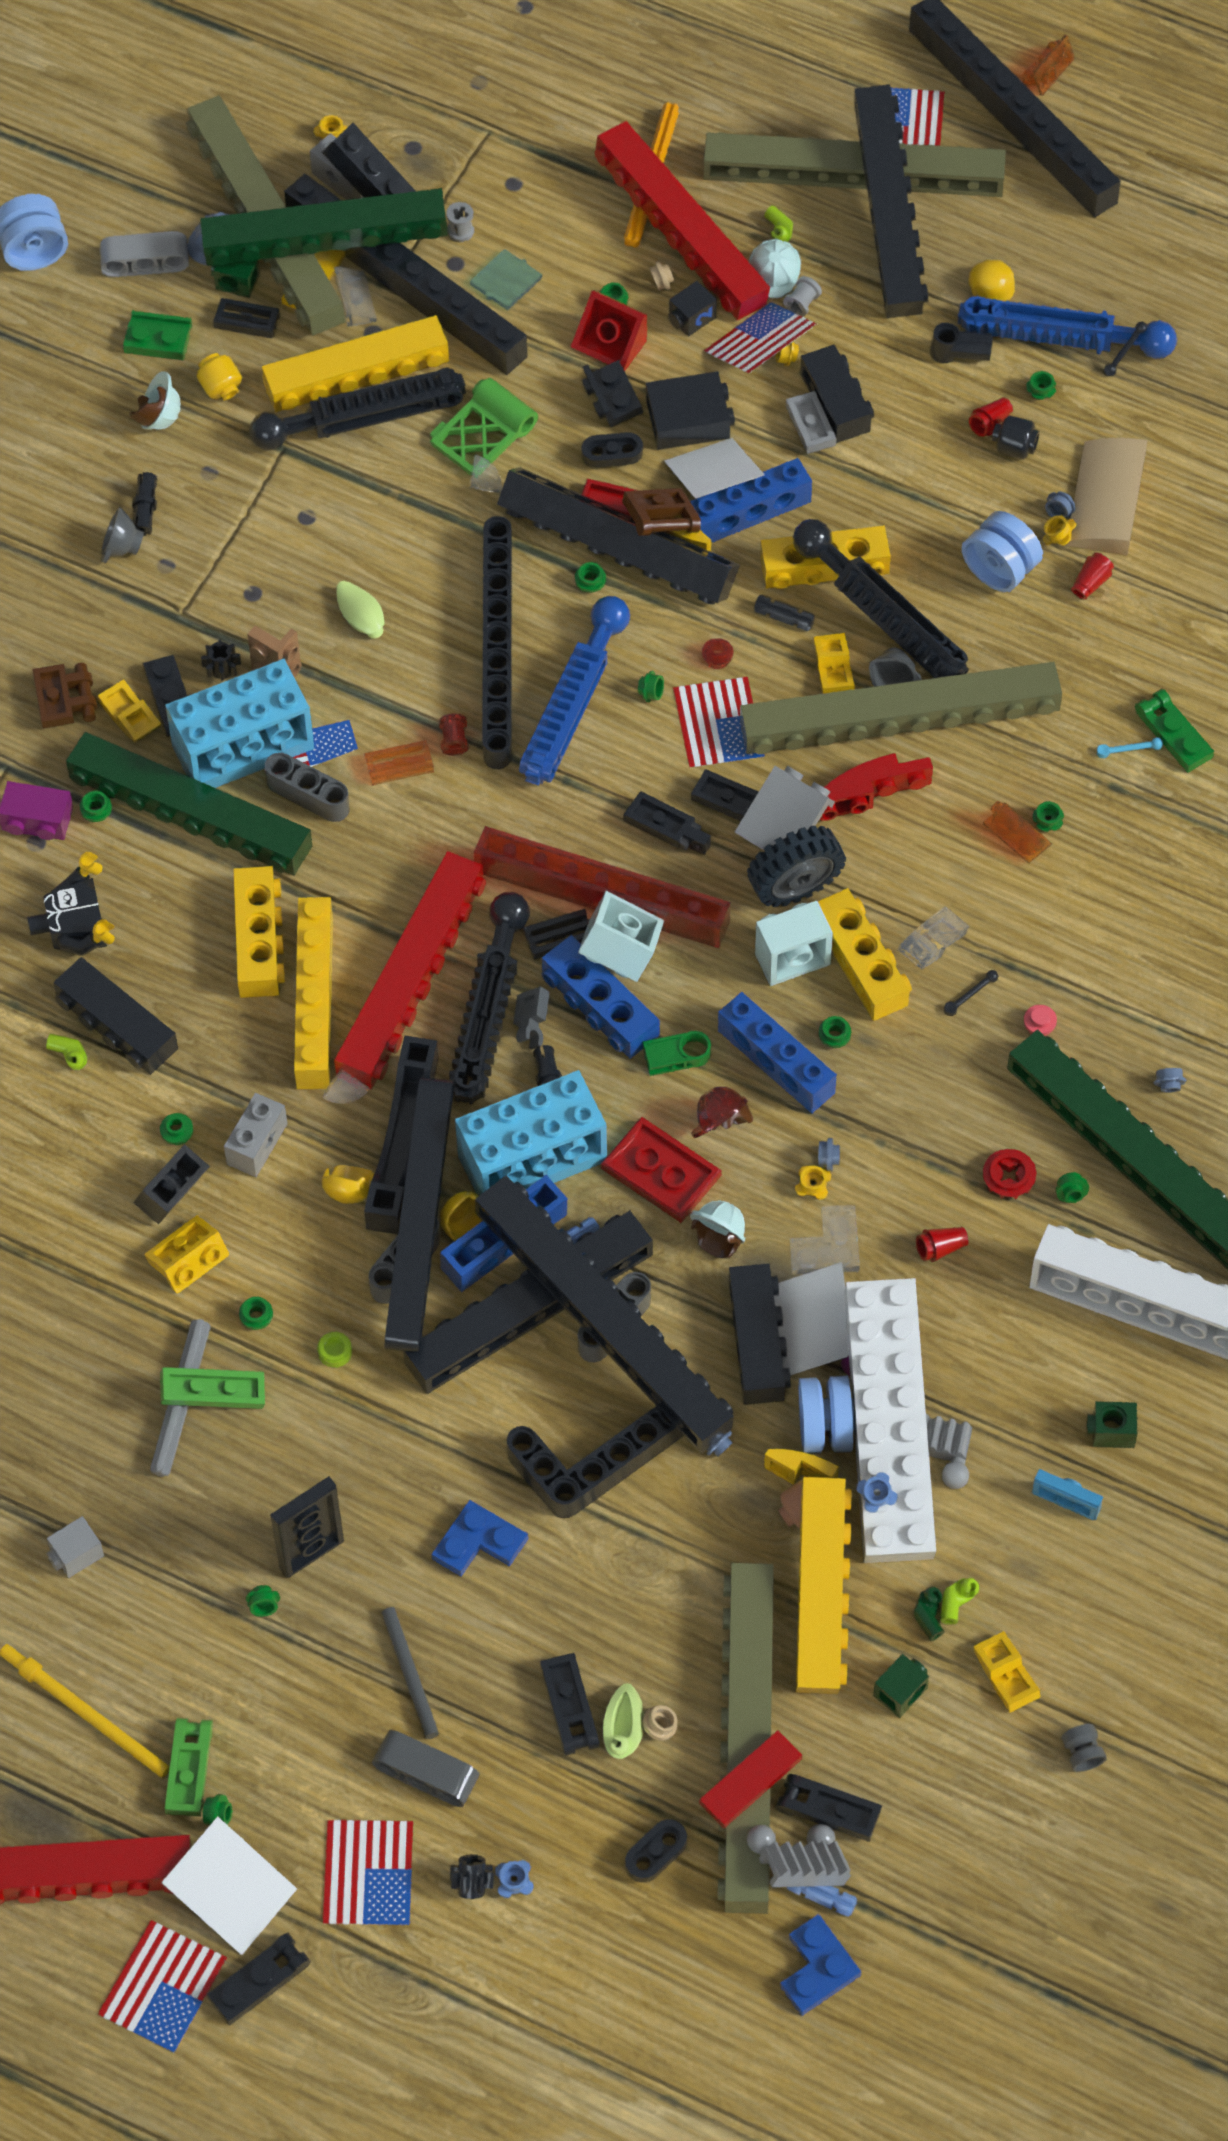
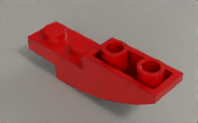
M893 753L864 762L847 770L824 786V788L830 791L828 798L835 803L832 808L828 806L819 820L829 821L837 816L850 813L861 814L868 809H873L874 797L876 796L887 797L895 792L908 789L919 790L926 785H931L933 765L930 757L898 763L896 754Z

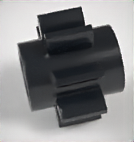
M218 640V642L213 643L211 646H205L206 655L201 656L202 667H205L207 670V677L214 676L224 681V679L231 675H237L236 665L241 664V656L236 653L234 643L228 645Z
M469 1854L461 1856L459 1858V1866H450L451 1889H458V1895L462 1898L478 1899L485 1895V1888L493 1889V1865H486V1859L480 1855Z

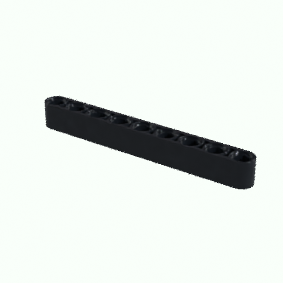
M494 516L487 519L483 527L482 744L485 764L497 770L507 767L512 759V527L509 520L502 516ZM493 748H502L501 750H493Z
M422 1077L419 1079L385 1331V1349L420 1352L453 1102L454 1080Z

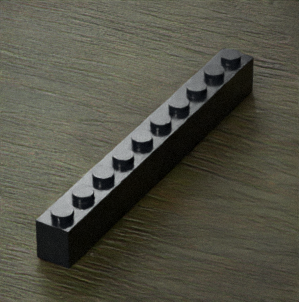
M922 0L910 8L909 31L1094 218L1118 204L1121 180L941 0Z
M305 173L284 191L286 207L342 201ZM395 242L379 244L373 247L363 246L343 250L347 259L429 318L436 315L441 328L505 375L511 373L528 357L527 335L403 244Z
M505 1175L475 1199L476 1215L701 1454L732 1429L734 1412L729 1403L721 1397L717 1399L710 1391V1385L707 1380L699 1373L694 1374L686 1366L687 1361L677 1349L671 1350L666 1345L660 1330L652 1324L649 1326L641 1318L642 1314L638 1307L630 1300L626 1302L618 1294L619 1290L616 1284L609 1277L603 1278L598 1273L591 1257L586 1253L581 1254L573 1246L574 1242L570 1235L563 1229L558 1230L551 1223V1217L541 1205L536 1207L530 1201L529 1194L521 1183L517 1181L513 1183Z

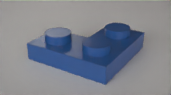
M469 1500L433 1551L432 1560L462 1577L475 1556L482 1550L510 1567L528 1541V1533Z
M819 1914L789 1934V1939L808 1965L781 1982V1989L801 2016L861 1976L862 1971Z

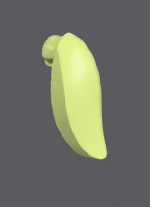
M340 581L337 585L336 594L337 602L344 618L355 630L367 634L370 638H379L384 631V615L378 601L360 587L347 581Z
M629 1683L620 1686L613 1694L606 1708L603 1722V1738L606 1750L617 1759H623L636 1750L644 1731L642 1700L635 1688Z

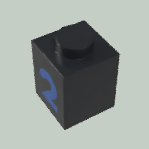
M695 281L669 299L668 318L676 329H681L688 337L716 318L717 299L698 281Z

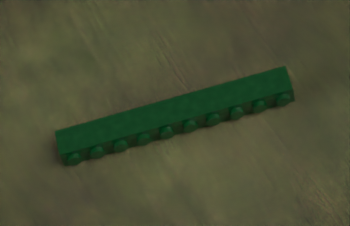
M1037 1029L1009 1053L1007 1069L1228 1270V1200L1225 1194L1218 1188H1212L1203 1179L1202 1174L1197 1168L1188 1166L1181 1160L1177 1151L1171 1145L1160 1141L1148 1124L1139 1122L1131 1114L1130 1109L1125 1103L1120 1100L1116 1101L1108 1094L1105 1086L1099 1080L1092 1079L1087 1075L1076 1059L1066 1056L1053 1038L1050 1036L1045 1037Z

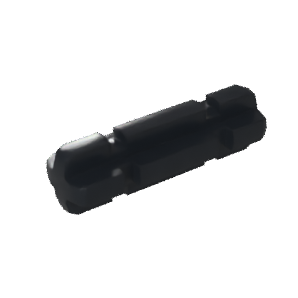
M765 595L758 596L754 605L755 612L765 616L769 613L770 618L792 626L798 624L797 628L805 631H810L815 621L813 613L805 610L799 612L800 608L778 600L772 602V598Z

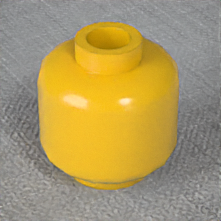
M214 353L199 363V370L196 376L209 398H222L226 401L239 392L237 387L242 381V376L229 356Z

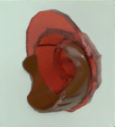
M714 1087L705 1092L697 1104L696 1114L699 1125L691 1132L692 1137L697 1138L711 1130L714 1131L720 1124L723 1128L729 1129L732 1123L753 1122L752 1113L747 1105L748 1100L728 1087Z

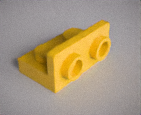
M196 1215L144 1255L148 1263L166 1277L172 1290L180 1293L228 1257L229 1252L219 1232L200 1216Z

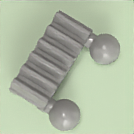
M926 1414L929 1457L951 1461L942 1470V1480L949 1488L960 1489L969 1480V1470L965 1463L972 1426L965 1421L962 1424H957L955 1419L944 1421L941 1416H936L933 1419Z
M817 1824L810 1828L807 1833L808 1844L804 1847L802 1842H797L793 1847H791L789 1842H785L779 1847L776 1842L775 1833L766 1825H756L748 1832L747 1844L753 1852L760 1854L759 1860L761 1864H769L774 1876L770 1880L772 1887L844 1886L851 1876L847 1861L838 1842L835 1841L834 1831L825 1824Z

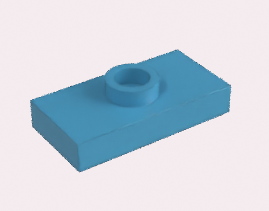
M1041 1469L1038 1470L1034 1478L1032 1490L1034 1495L1096 1521L1101 1511L1103 1496L1082 1488V1485L1073 1479H1062Z

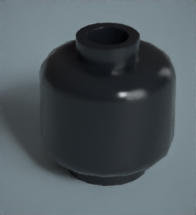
M1009 415L1003 420L1002 424L996 423L992 441L997 442L999 454L1023 460L1029 454L1035 453L1040 430H1036L1035 423L1032 420Z

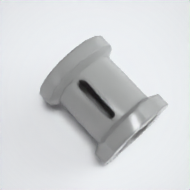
M463 202L450 205L446 211L447 220L449 221L447 230L450 239L455 242L470 240L474 234V227L471 223L473 209L470 205Z
M806 276L800 277L796 282L797 287L792 294H787L783 299V304L787 310L802 317L807 314L808 306L813 299H818L822 294L819 284Z

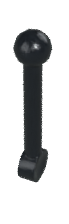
M1140 321L1136 324L1135 332L1111 364L1109 363L1104 367V372L1107 376H1114L1116 374V366L1138 336L1147 331V324Z
M995 970L988 971L986 977L955 1002L946 1003L944 1013L947 1016H954L960 1005L988 983L996 982L999 977L998 973Z

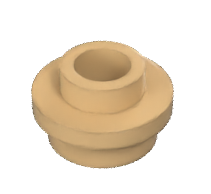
M657 261L656 266L651 267L650 270L658 290L664 288L670 290L669 283L673 282L674 278L668 264L662 266L660 261Z
M667 1706L651 1707L643 1716V1727L646 1733L653 1739L659 1741L668 1740L677 1730V1716Z

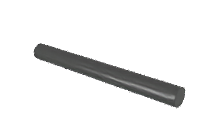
M394 1607L386 1608L382 1611V1616L426 1739H432L439 1735V1731Z

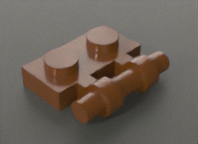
M77 663L74 666L75 673L66 674L64 664L33 669L43 728L74 723L73 712L79 711L83 714L85 722L96 720L97 701L92 695L93 679L92 674L88 672L87 664ZM69 689H78L79 696L70 698Z

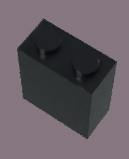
M718 371L646 382V404L657 450L730 439V426H735L733 408H727L726 401H729L728 387L726 383H721Z

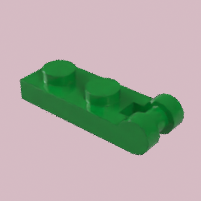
M1164 689L1154 692L1151 699H1143L1135 704L1136 713L1156 737L1162 739L1163 745L1187 773L1213 758L1214 750L1172 703L1169 694ZM1157 709H1160L1163 713L1159 717L1154 713Z

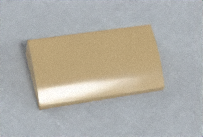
M1102 438L1085 441L1074 497L1075 511L1071 513L1070 518L1075 520L1076 527L1072 530L1071 540L1066 546L1128 555L1148 440Z

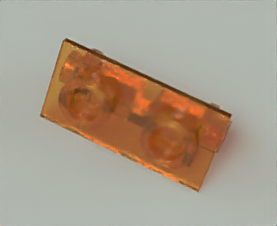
M1064 35L1061 40L1051 41L1038 57L1039 62L1034 61L1023 72L1022 82L1028 87L1032 85L1037 86L1041 96L1045 94L1075 59L1068 35Z
M995 802L990 809L993 814L983 822V825L1028 864L1052 845L1041 832H1038L1010 808L1006 802Z

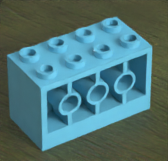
M285 659L165 705L172 747L186 775L214 788L264 769L266 759L274 753H285L295 757L314 749L310 707Z
M579 1070L455 1119L458 1158L476 1194L479 1196L505 1175L513 1183L517 1181L527 1189L545 1175L555 1183L598 1166L607 1157V1124Z

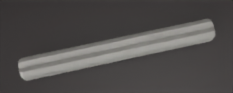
M202 1319L191 1322L178 1368H200L211 1328L208 1322ZM168 1405L150 1467L151 1473L160 1477L170 1474L189 1406Z

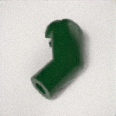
M928 1587L919 1594L913 1612L915 1620L930 1641L938 1639L945 1632L935 1618L939 1603L942 1601V1593L936 1587Z

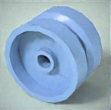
M26 194L15 197L0 207V245L4 259L11 267L19 270H37L56 262L65 253L68 247L67 235L61 223L57 205L51 198L41 194Z
M994 511L980 525V528L976 529L962 543L961 550L966 564L975 576L990 588L1000 592L1012 591L1025 578V574H1028L1042 560L1043 556L1041 544L1034 532L1023 521L1004 511Z
M832 1376L829 1378L826 1387V1399H823L821 1383L817 1377L799 1378V1419L802 1451L808 1454H821L825 1447V1432L828 1431L830 1447L834 1453L852 1452L855 1417L848 1376Z

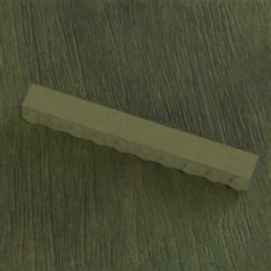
M218 95L187 108L190 120L186 122L188 132L192 139L197 137L201 155L204 159L209 158L211 161V171L216 180L221 178L226 198L228 200L233 199L235 202L234 209L236 214L286 208L221 96ZM314 254L263 259L265 263L270 262L272 266L270 269L277 284L282 283L284 286L283 293L288 304L295 305V313L302 327L307 326L312 336L346 322L343 303Z
M723 132L706 133L704 180L867 189L859 141L726 134ZM899 143L900 149H906L907 167H903L904 176H910L912 192L988 197L1003 196L1006 150Z
M1055 662L740 705V725L746 754H767L775 750H797L804 746L818 744L826 746L839 741H860L875 736L890 737L897 733L924 732L928 729L939 727L954 728L961 724L975 722L983 724L997 719H1018L1032 714L1047 715L1054 711H1060L1062 690Z
M731 1563V1575H724L723 1596L730 1597V1608H723V1629H730V1641H723L722 1662H729V1674H722V1696H729L728 1708H721V1729H728V1741H721L720 1763H727V1775L771 1737L774 1564ZM720 1775V1781H721L726 1775ZM770 1789L725 1829L719 1825V1831H726V1844H719L718 1866H725V1878H718V1900H725V1913L768 1914L769 1864H761L759 1860L761 1855L749 1848L747 1835L750 1829L756 1825L770 1827Z

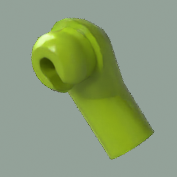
M774 205L770 206L765 211L764 217L774 225L771 236L773 240L779 239L788 242L792 237L793 222Z
M55 1034L48 1036L46 1049L63 1053L66 1063L71 1069L80 1070L86 1065L87 1054L79 1040Z
M960 1579L944 1590L941 1623L947 1625L958 1623L959 1607L973 1599L979 1592V1584L975 1579Z

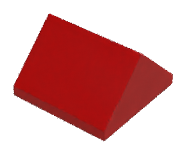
M592 290L571 347L608 365L619 360L624 371H626L647 342V315Z

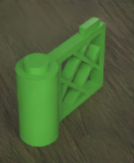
M492 378L477 382L472 390L473 398L447 424L442 421L430 433L432 437L430 440L431 445L474 479H477L518 437L526 436L534 428L538 419L536 411ZM473 411L482 417V425L465 426V419ZM500 431L505 435L499 443L487 444V432ZM482 433L483 444L465 445V434ZM461 434V446L447 447L442 443L449 435ZM483 452V459L475 467L466 461V453Z

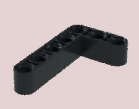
M655 1406L568 1470L530 1427L517 1426L508 1433L507 1453L510 1463L552 1513L560 1518H570L684 1437V1435ZM644 1434H649L655 1437L652 1441L645 1442L639 1439V1437ZM520 1443H525L531 1446L529 1449L525 1451H520L514 1448L516 1445ZM616 1454H624L628 1457L624 1461L612 1459ZM541 1468H547L552 1471L546 1476H540L535 1473ZM592 1473L600 1476L596 1481H588L584 1477ZM562 1493H568L573 1496L568 1501H561L556 1497Z

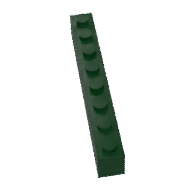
M442 188L200 218L203 250L207 266H222L227 263L253 262L259 259L284 258L291 255L315 254L317 252L346 250L363 246L373 247L379 244L405 243L411 240L436 239L448 236Z
M83 733L66 760L69 778L74 783L80 786L87 785L104 793L110 799L117 798L124 801L137 811H147L164 823L172 822L179 825L192 835H201L211 839L219 847L234 849L249 860L256 859L269 866H273V870L276 872H286L295 876L313 846L311 829L90 733Z

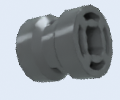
M1079 1725L1069 1729L1062 1735L1061 1738L1065 1748L1071 1752L1070 1763L1075 1772L1091 1770L1107 1760L1103 1747L1097 1743L1098 1733L1095 1725Z

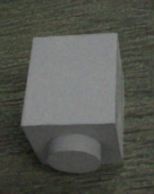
M83 1516L47 1538L50 1551L46 1555L56 1571L62 1568L68 1578L104 1557L101 1542Z

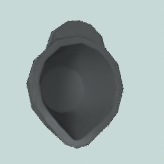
M121 507L113 515L102 544L101 562L105 564L110 556H123L126 553L136 555L142 543L144 532L136 529L134 522Z
M900 648L887 649L882 655L873 659L869 665L870 677L874 686L922 680L915 669L913 661Z

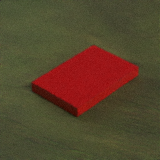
M643 1117L636 1122L601 1163L603 1171L680 1223L685 1220L722 1176L721 1169Z

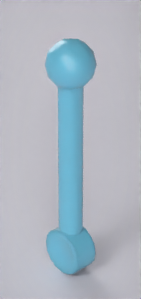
M1156 737L1149 742L1115 747L1101 744L1097 748V755L1100 758H1107L1110 753L1145 748L1159 750L1163 746V741Z

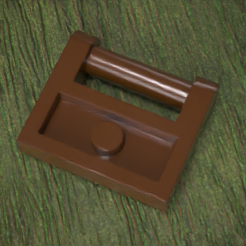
M682 488L624 492L622 502L636 523V531L639 536H650L652 532L686 530L687 533H698L700 531V517Z

